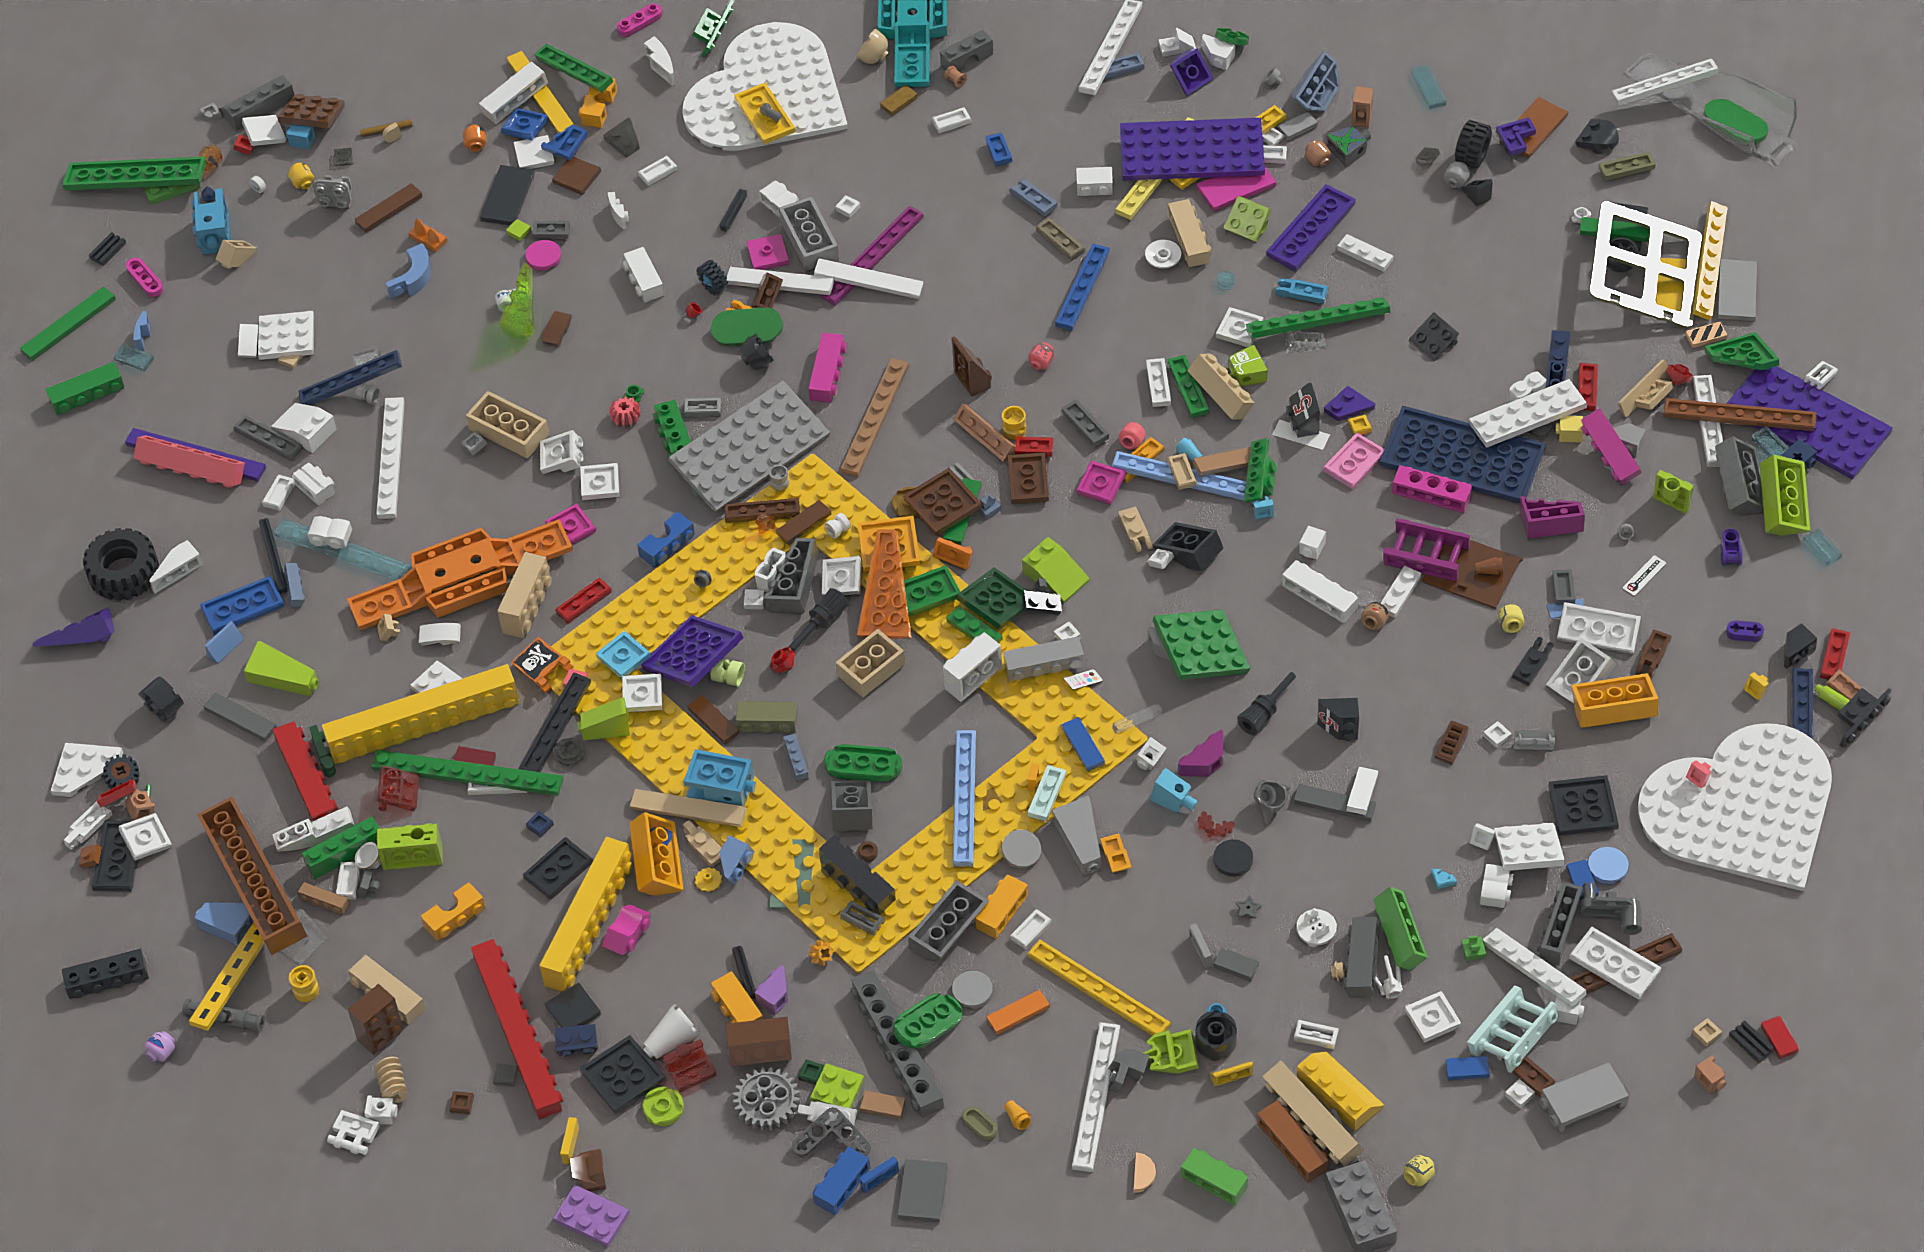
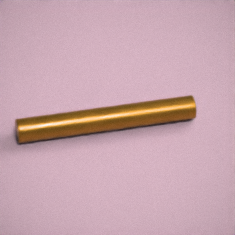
M411 119L396 122L399 129L413 126ZM393 123L361 129V136L383 132L386 127Z

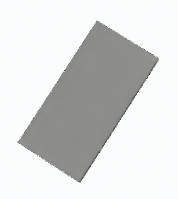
M1720 259L1718 319L1755 321L1756 261Z

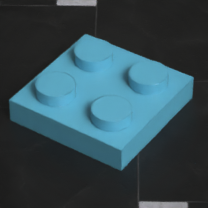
M625 631L596 653V658L621 679L622 676H627L651 657L650 652Z

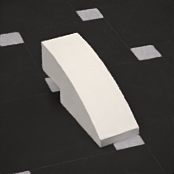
M654 36L644 43L645 55L650 59L651 68L673 86L675 81L670 56L662 43Z

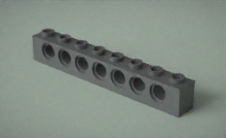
M874 970L851 979L852 988H850V992L854 1000L858 999L860 1003L858 1006L862 1015L866 1014L870 1030H875L877 1043L880 1047H884V1055L888 1063L892 1062L896 1078H900L903 1082L901 1085L905 1095H910L912 1099L910 1103L915 1112L918 1111L920 1116L924 1117L944 1108L943 1097L917 1049L903 1045L895 1037L893 1026L898 1014Z

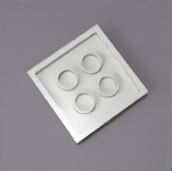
M313 311L259 316V360L293 355H314Z
M1554 823L1494 828V835L1504 871L1564 866V856Z

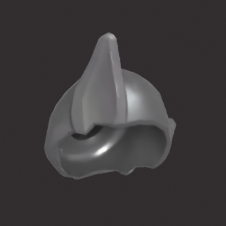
M1262 780L1256 787L1254 799L1260 807L1265 825H1269L1273 813L1278 812L1284 806L1287 799V791L1291 789L1290 786Z

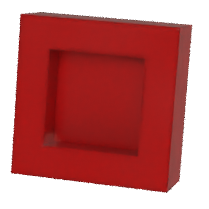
M239 134L233 150L250 155L254 146L251 145L248 137Z

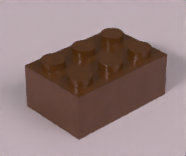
M379 983L348 1008L357 1041L373 1055L377 1051L382 1050L391 1039L399 1036L404 1029L395 998Z

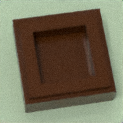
M453 1091L449 1107L450 1113L471 1114L474 1094Z

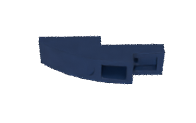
M1552 330L1546 388L1565 381L1570 332Z

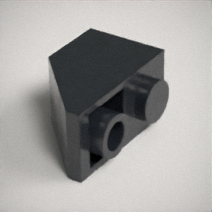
M1802 623L1787 632L1784 648V667L1786 669L1791 665L1798 664L1804 656L1811 655L1816 650L1817 637Z

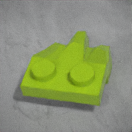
M1191 1029L1173 1034L1169 1030L1156 1033L1146 1041L1147 1044L1153 1047L1143 1052L1150 1055L1148 1061L1154 1062L1150 1065L1151 1071L1182 1073L1199 1068L1194 1035Z

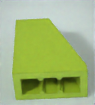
M625 697L580 713L581 721L577 722L578 733H582L583 740L630 736Z

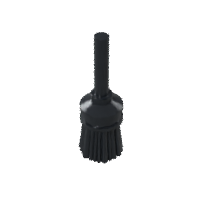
M830 588L821 602L817 603L809 611L811 618L809 625L790 644L789 648L795 651L815 628H827L829 623L834 620V617L848 606V601L840 591Z
M1290 672L1271 694L1266 696L1258 695L1256 700L1251 703V706L1237 716L1238 725H1240L1242 730L1253 736L1259 732L1265 721L1269 720L1272 714L1276 713V699L1296 678L1295 673Z

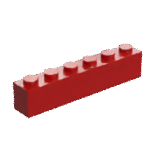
M295 721L272 729L276 742L312 821L337 811L338 807L335 800H330L329 798L331 792L328 785H323L325 779L322 771H317L316 769L318 766L314 755L310 756L309 752H312L308 741L304 742L302 739L305 737L302 728H297Z

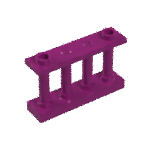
M1396 518V533L1399 534L1393 548L1385 547L1383 551V564L1401 569L1406 566L1423 574L1457 581L1459 577V564L1456 561L1461 548L1469 550L1470 535ZM1406 535L1417 538L1411 553L1401 551ZM1424 540L1435 542L1430 557L1419 555ZM1443 544L1454 546L1448 561L1437 559Z

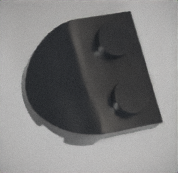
M1590 119L1575 143L1577 147L1592 148L1594 154H1601L1604 149L1608 147L1613 149L1618 144L1619 135L1611 121Z

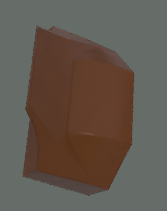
M601 1149L583 1152L579 1156L570 1158L572 1178L580 1182L585 1190L591 1192L606 1189Z

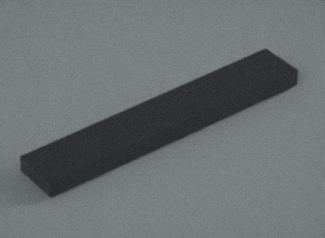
M573 672L521 763L520 770L541 772L590 686V678Z

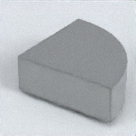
M215 103L198 109L199 114L206 119L222 118Z

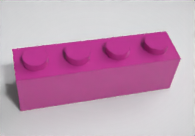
M822 333L809 385L810 401L831 403L833 396H836V381L840 380L839 368L843 367V353L847 351V342H844V335Z
M1600 408L1581 419L1583 425L1580 427L1586 437L1588 435L1593 440L1590 442L1596 452L1598 450L1603 456L1600 458L1606 467H1611L1613 470L1611 475L1616 482L1620 481L1624 485L1642 473Z

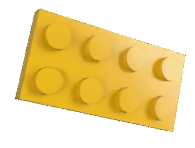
M766 82L734 94V100L764 145L796 132L795 126ZM764 103L770 104L771 109L782 114L779 122L762 115L760 107Z

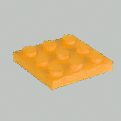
M913 516L857 523L864 572H869L877 529H894L898 533L902 567L921 565Z

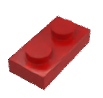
M1016 436L1015 455L1045 453V457H1052L1053 438Z

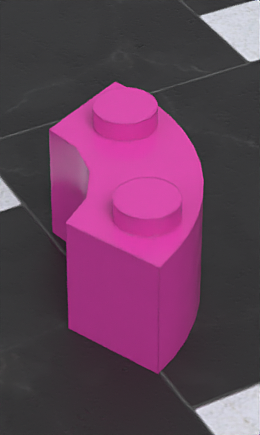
M633 905L623 906L615 922L607 928L602 947L621 955L629 951L632 952L643 931H646L650 926L651 921L649 918L651 913Z

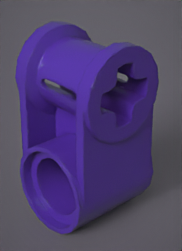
M1732 528L1726 529L1722 534L1720 544L1721 564L1737 563L1742 565V548L1739 532Z

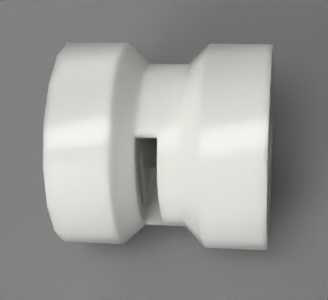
M842 513L837 514L834 520H829L824 524L826 531L834 539L840 536L842 531H847L851 528L849 520Z

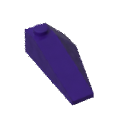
M107 607L81 620V623L73 622L64 627V630H56L36 639L32 644L33 647L89 643L98 640L104 642L110 639V635L114 632L110 610Z

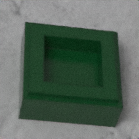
M805 1060L798 1079L816 1085L825 1065Z

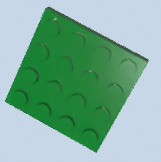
M1223 609L1154 616L1152 621L1179 680L1245 674L1249 672L1250 666Z

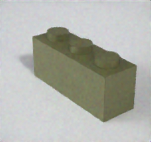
M738 701L737 728L739 731L746 733L796 732V702Z

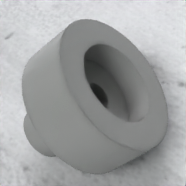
M1275 67L1270 69L1264 78V82L1268 85L1273 83L1279 85L1282 82V79L1279 77L1280 71Z

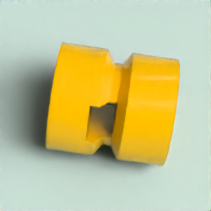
M1018 406L1007 407L1002 412V433L1005 438L1011 441H1016V436L1024 437L1026 434V413Z
M300 965L292 969L289 973V982L294 997L301 1002L314 1000L320 990L314 970L307 965Z

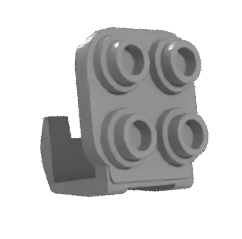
M325 175V180L314 181L313 188L320 206L350 208L352 186L349 177L343 176V179H333L332 176Z

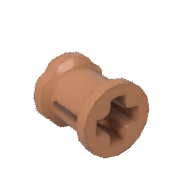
M953 65L948 67L944 73V78L951 80L957 88L962 87L967 80L966 74L960 73Z

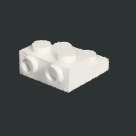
M571 430L540 441V470L542 473L546 474L558 469L567 472L579 468L580 462L583 461V455L580 451V447L583 446L582 438Z

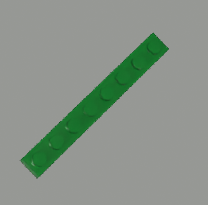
M1384 298L1358 301L1353 304H1342L1332 308L1326 307L1316 311H1306L1279 318L1273 317L1268 320L1253 321L1246 324V331L1254 339L1390 313V305Z

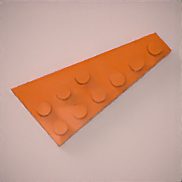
M877 529L857 631L859 638H867L875 630L879 629L890 639H912L898 533L894 529Z

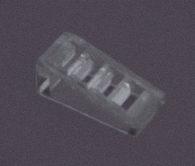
M1291 331L1288 332L1285 339L1288 353L1326 349L1327 347L1324 333Z

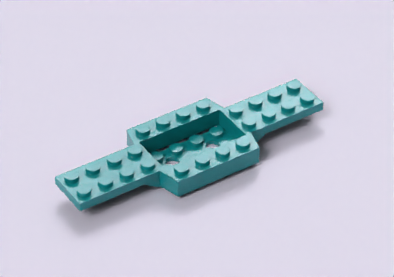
M878 0V31L886 38L895 40V87H903L904 85L908 87L929 86L930 39L947 35L948 0H930L929 22L927 21V0H898L897 22L896 0ZM911 10H915L917 12L915 15L908 14V12Z

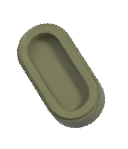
M968 1107L964 1110L962 1114L963 1123L978 1138L983 1141H992L996 1138L998 1134L997 1125L977 1107Z

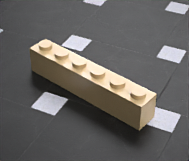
M1281 1060L1262 1076L1267 1082L1264 1085L1272 1095L1276 1093L1279 1096L1277 1098L1282 1106H1288L1292 1110L1290 1112L1291 1116L1296 1121L1301 1120L1305 1124L1303 1129L1310 1136L1314 1134L1318 1138L1315 1141L1323 1150L1327 1148L1331 1152L1328 1156L1335 1164L1340 1162L1345 1167L1363 1152L1357 1141Z

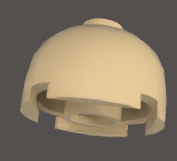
M874 29L857 54V58L867 64H875L880 59L884 61L889 53L886 51L888 40L881 32Z

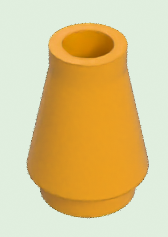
M1013 1100L1008 1101L1004 1105V1109L1014 1128L1024 1130L1030 1126L1032 1122L1030 1113L1017 1105Z

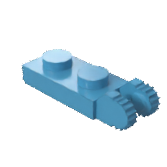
M1280 278L1278 281L1280 287H1277L1275 290L1276 295L1284 298L1291 297L1324 304L1328 293V286L1296 279Z

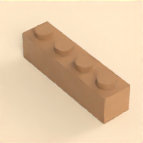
M305 882L298 891L301 900L311 902L313 905L322 906L324 909L333 910L335 913L344 914L349 906L348 898Z

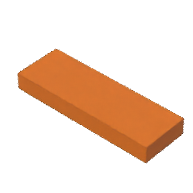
M1039 989L986 1016V1019L996 1035L1049 1009L1050 1004Z

